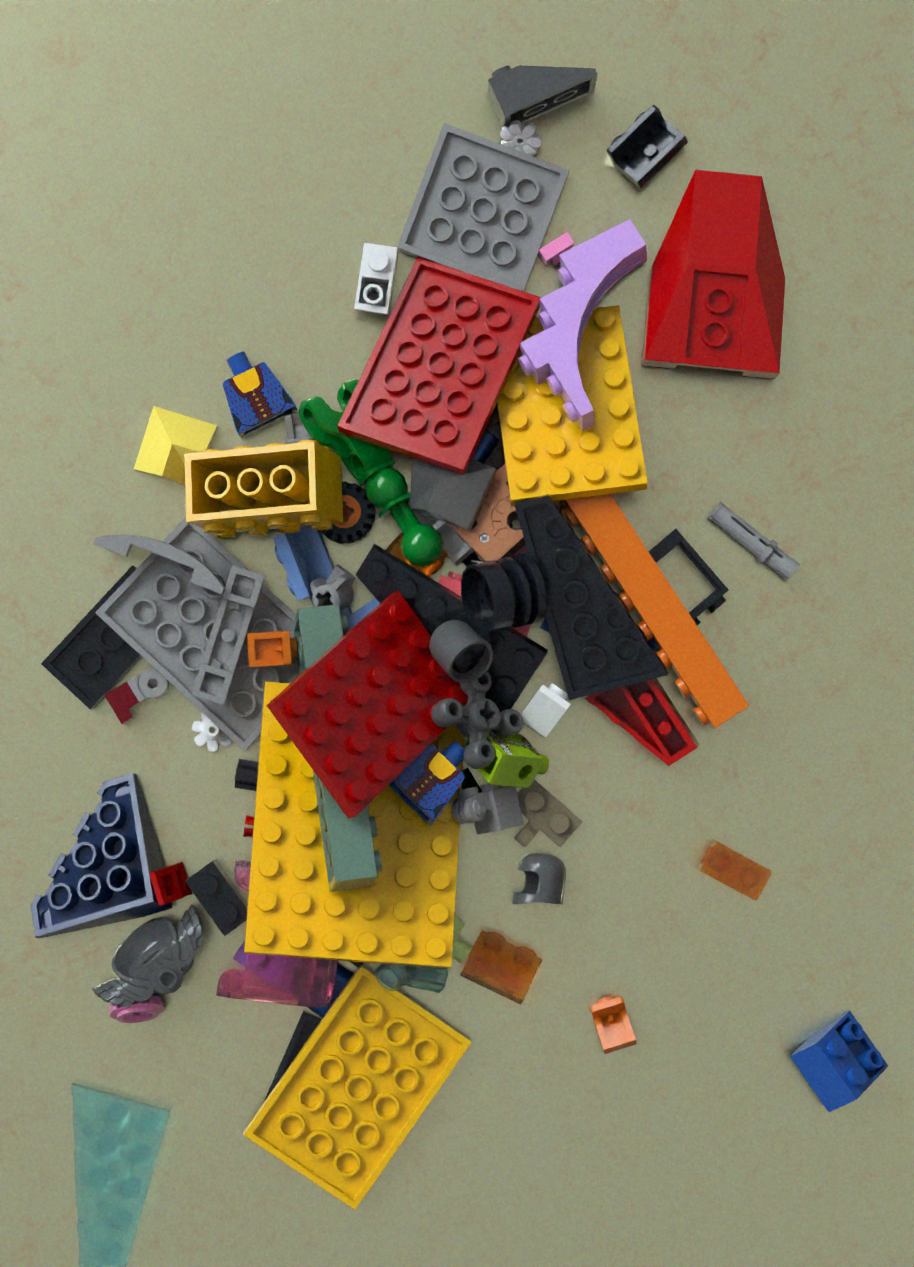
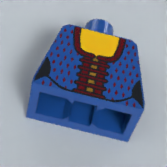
M244 351L226 360L234 376L225 380L222 384L236 431L241 438L284 417V414L287 412L298 410L292 398L265 362L252 367Z
M454 741L441 753L433 744H430L388 786L431 826L465 779L464 774L457 768L464 761L463 754L465 749Z

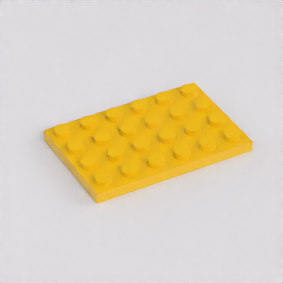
M619 305L595 308L583 332L578 355V370L582 386L594 410V426L582 431L577 421L572 423L568 419L563 408L565 402L560 394L555 396L552 393L547 381L538 385L532 374L526 376L518 361V358L521 357V351L499 397L497 406L511 506H515L516 502L549 494L553 501L647 489L648 482ZM536 315L526 339L544 331L538 315Z
M360 964L243 1134L356 1210L472 1041Z

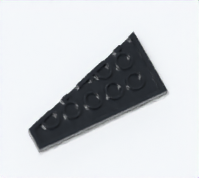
M549 494L516 502L514 505L528 555L537 564L544 580L547 605L545 616L569 700L667 676L669 672Z
M374 543L355 575L380 603L390 594L399 590L430 636H432L438 626L450 620L464 621L473 628L465 613L461 596ZM512 627L506 631L489 635L478 633L481 638L491 645L493 650V661L487 670L491 676L492 683L490 689L485 694V699L493 701L498 707L499 712L511 709L546 656L548 649ZM475 644L469 646L462 656L454 661L452 667L455 671L466 673L471 670L483 656L484 645Z

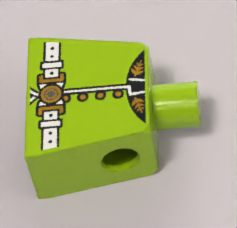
M490 730L487 741L495 748V759L488 766L477 769L489 784L528 788L532 785L536 774L543 775L546 773L549 767V759L546 755L539 754L529 741L520 734L503 738L495 734L493 730ZM470 737L468 738L464 749L467 745L470 744Z

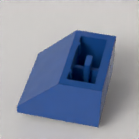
M851 1011L844 1013L808 1038L790 1056L828 1112L857 1100L888 1067L881 1053L876 1049Z

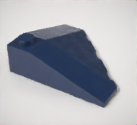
M135 773L103 782L97 794L102 796L93 814L88 812L84 814L73 833L74 836L78 837L68 856L61 853L48 875L53 878V881L45 895L37 894L31 904L35 938L39 939L141 918L173 908L172 902L159 906L149 875L150 872L165 868Z

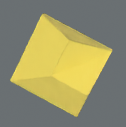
M153 406L134 470L185 485L184 454L201 453L203 450L211 449L218 425Z

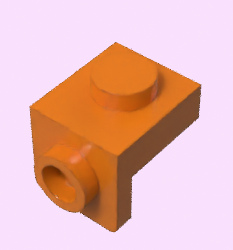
M289 631L247 633L249 667L291 665V658H297L296 637H290Z
M604 997L598 1000L595 1005L590 1006L604 1054L637 1044L623 997Z

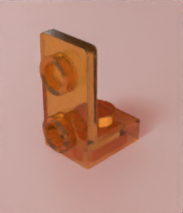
M713 839L697 867L699 871L753 900H758L771 876L769 869Z

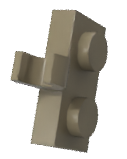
M535 779L531 786L528 788L523 787L517 793L521 814L529 820L514 838L523 847L529 844L539 830L561 847L582 823L576 815Z

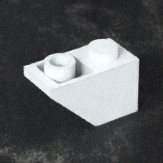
M364 243L354 310L388 315L398 261L397 247Z
M553 683L548 688L542 684L521 713L523 723L546 738L571 705L565 700L568 694Z

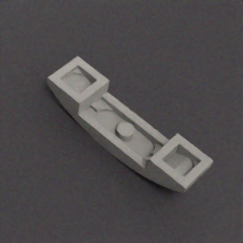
M106 535L95 538V545L128 557L132 545L191 567L195 569L190 580L191 583L219 594L224 592L225 587L210 569L192 555L168 543L135 535Z
M232 565L191 696L224 706L265 575Z

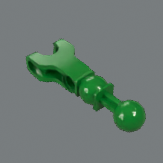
M351 379L341 385L337 399L342 412L332 410L321 397L315 396L302 401L299 407V417L312 440L318 441V444L334 449L341 456V460L351 475L358 480V484L360 486L366 484L365 492L368 500L375 507L382 509L378 513L380 518L391 514L404 534L401 543L404 557L411 564L419 567L432 565L439 560L444 546L442 536L434 527L420 524L408 505L410 492L407 493L408 485L406 479L398 470L391 468L395 461L391 459L389 450L338 431L337 425L359 380Z

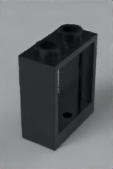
M675 529L652 548L649 553L657 563L673 548L677 547L714 590L689 612L698 626L701 621L697 617L706 609L710 613L718 609L727 601L723 595L729 589L681 533Z

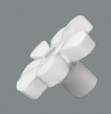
M514 120L511 122L510 127H502L500 137L504 140L500 144L535 156L537 148L541 146L542 136L534 134L536 126L533 123Z
M201 713L202 722H193L192 730L199 732V735L194 738L195 743L198 746H203L207 743L209 752H217L219 744L228 747L232 743V740L203 713ZM212 727L215 728V732H214V733H211V732H210V729H211Z

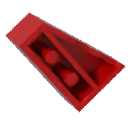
M657 678L588 695L585 698L668 766L699 746L697 739Z

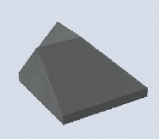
M471 459L465 475H461L420 460L411 468L410 509L470 532L497 469Z

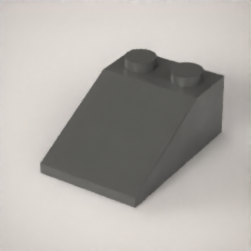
M519 65L511 69L510 66H504L491 74L492 78L488 79L487 96L501 127H510L511 122L514 120L526 122L593 92L598 74L595 68Z

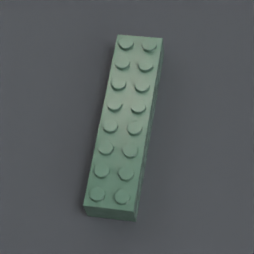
M339 604L297 609L293 631L297 643V660L300 675L348 633L346 614L340 615ZM313 771L329 892L371 887L378 877V872L382 871V863L379 850H373V837H377L375 817H369V804L357 816L348 819Z

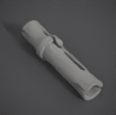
M720 502L708 517L709 520L721 527L726 533L757 556L759 563L762 564L764 562L786 581L800 566L798 562L777 547L778 543L776 541H770L761 535L756 529L725 506L724 503Z

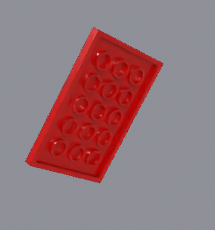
M417 257L337 425L338 431L465 475L521 351L520 343L526 340L540 309L541 297Z
M399 590L384 599L266 705L348 819L357 816L447 728L437 726L432 720L431 710L436 703L446 698L456 699L462 706H465L468 702V696L463 693L460 682L453 680L431 656L429 649L431 636Z

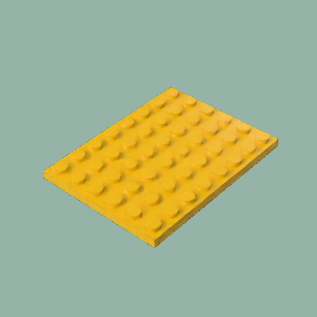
M265 681L244 954L450 969L452 965L460 826L453 818L452 805L455 799L459 797L458 790H462V783L431 826L387 786L372 800V803H369L368 809L369 817L374 816L376 821L377 837H373V850H379L382 871L378 872V877L371 887L329 892L313 769L266 706L291 683ZM455 724L447 727L431 744L443 753L454 741L464 748L465 736L459 732ZM463 762L457 767L462 773Z

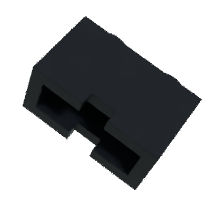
M216 859L185 880L224 936L246 921L248 903L235 888L231 879Z

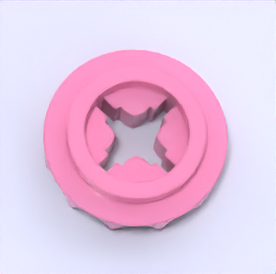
M151 996L150 999L143 1002L134 1001L129 1008L111 1004L109 1006L110 1017L122 1023L148 1021L164 1011V1003L161 997Z

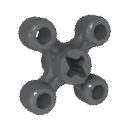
M487 671L475 680L460 683L463 693L468 696V702L465 706H462L456 699L446 698L436 703L431 710L432 720L437 726L445 728L456 724L457 729L463 736L470 737V744L466 746L463 757L466 764L473 769L484 768L495 759V748L487 741L490 730H493L500 737L509 738L519 733L523 728V718L518 711L506 709L499 712L498 707L493 701L485 699V694L490 689L492 683L491 676Z

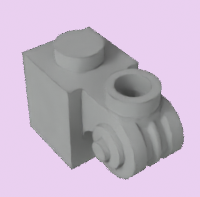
M488 783L481 785L482 792L478 791V787L458 790L459 797L455 799L452 805L454 820L459 824L474 822L477 835L524 825L516 787L514 786L502 787L501 785Z

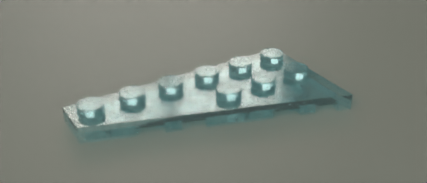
M72 1083L79 1267H126L170 1110Z

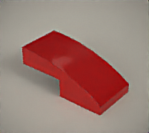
M183 862L149 873L159 906L192 894L191 889L185 882L188 878Z

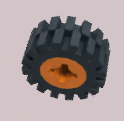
M345 481L342 482L343 523L332 524V529L321 530V532L328 539L337 543L350 544L356 540H361L370 532L375 521V507L368 500L364 488H361L358 484Z

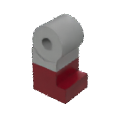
M148 669L106 693L104 696L120 723L125 725L135 719L131 711L133 708L150 698L158 699L163 697L169 689V681L156 669Z

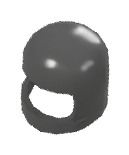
M446 621L437 627L430 638L429 649L431 656L457 682H468L481 677L489 669L493 661L491 645L464 621ZM483 644V656L471 670L466 673H458L452 668L454 661L462 656L469 646Z
M532 853L524 856L517 870L524 871L525 886L523 891L513 892L512 903L541 902L563 905L566 868L562 860L545 853Z

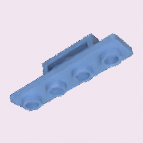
M311 526L300 527L299 532L283 533L274 537L273 539L276 544L274 550L278 561L284 565L287 572V585L290 592L296 596L298 601L311 599L312 602L311 582L320 577L327 580L334 569V565L320 530H313ZM350 606L340 610V615L346 614V617L351 615Z

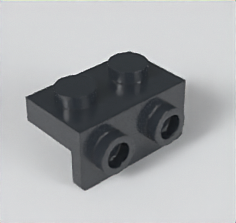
M652 105L646 112H642L622 135L617 136L612 141L611 146L607 149V153L614 167L641 189L688 143V140L682 132L663 118L658 107Z

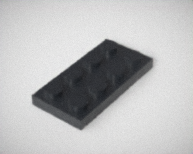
M134 565L127 570L41 663L90 710L98 704L104 695L111 690L141 657L137 651L95 613L137 569Z

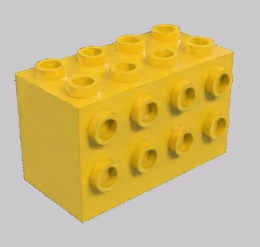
M301 440L293 444L270 443L262 447L239 446L234 447L232 450L208 449L201 451V453L184 454L186 522L202 528L204 533L216 534V538L229 539L235 538L236 532H247L250 536H263L268 534L269 529H279L281 533H296L303 526H311L313 530L332 529V524L343 523L341 456L329 450V447L318 444L316 440Z

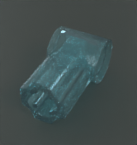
M380 964L375 971V976L380 985L390 991H396L404 985L440 993L445 988L448 971L447 968Z

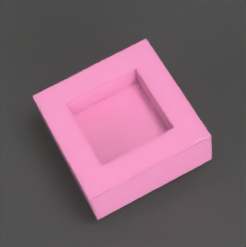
M566 232L539 249L538 256L545 267L552 262L557 266L560 264L559 255L573 248L575 242L569 233Z

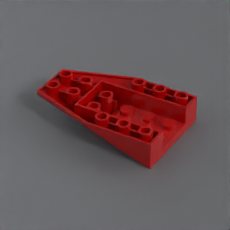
M705 170L694 171L652 265L642 359L643 366L675 369L677 365L741 371L742 376L775 379L780 374L785 275L762 176Z

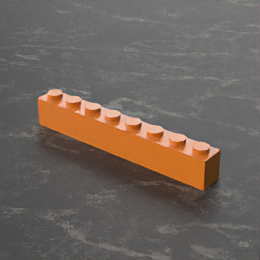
M606 494L565 499L564 503L567 507L562 510L573 527L578 524L584 532L585 536L581 538L583 544L591 555L597 553L604 564L600 566L602 573L610 584L616 581L622 590V593L618 595L628 612L635 610L641 621L637 623V626L647 641L652 638L660 649L655 653L665 668L672 667L677 674L678 679L674 682L685 698L690 695L697 707L693 711L704 727L709 724L712 729H715L749 707V704L612 495Z

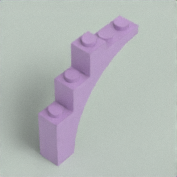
M630 219L559 255L560 269L557 270L563 287L540 298L541 312L538 313V318L544 331L520 343L521 357L518 358L523 372L526 376L532 374L538 385L547 381L552 393L555 396L560 394L565 402L563 408L568 419L572 423L577 421L582 431L595 425L594 410L583 389L578 370V355L583 332L593 310L606 292L624 275L647 261L646 243Z

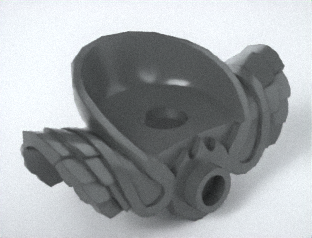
M191 904L188 911H185L182 919L178 922L176 929L170 920L161 917L152 919L134 930L120 944L112 958L111 966L118 977L111 978L93 987L94 994L107 1003L110 1002L115 1006L129 1008L134 1001L143 1002L150 999L151 996H160L163 993L169 994L177 991L181 987L183 976L191 969L194 963V950L203 945V927L198 909Z

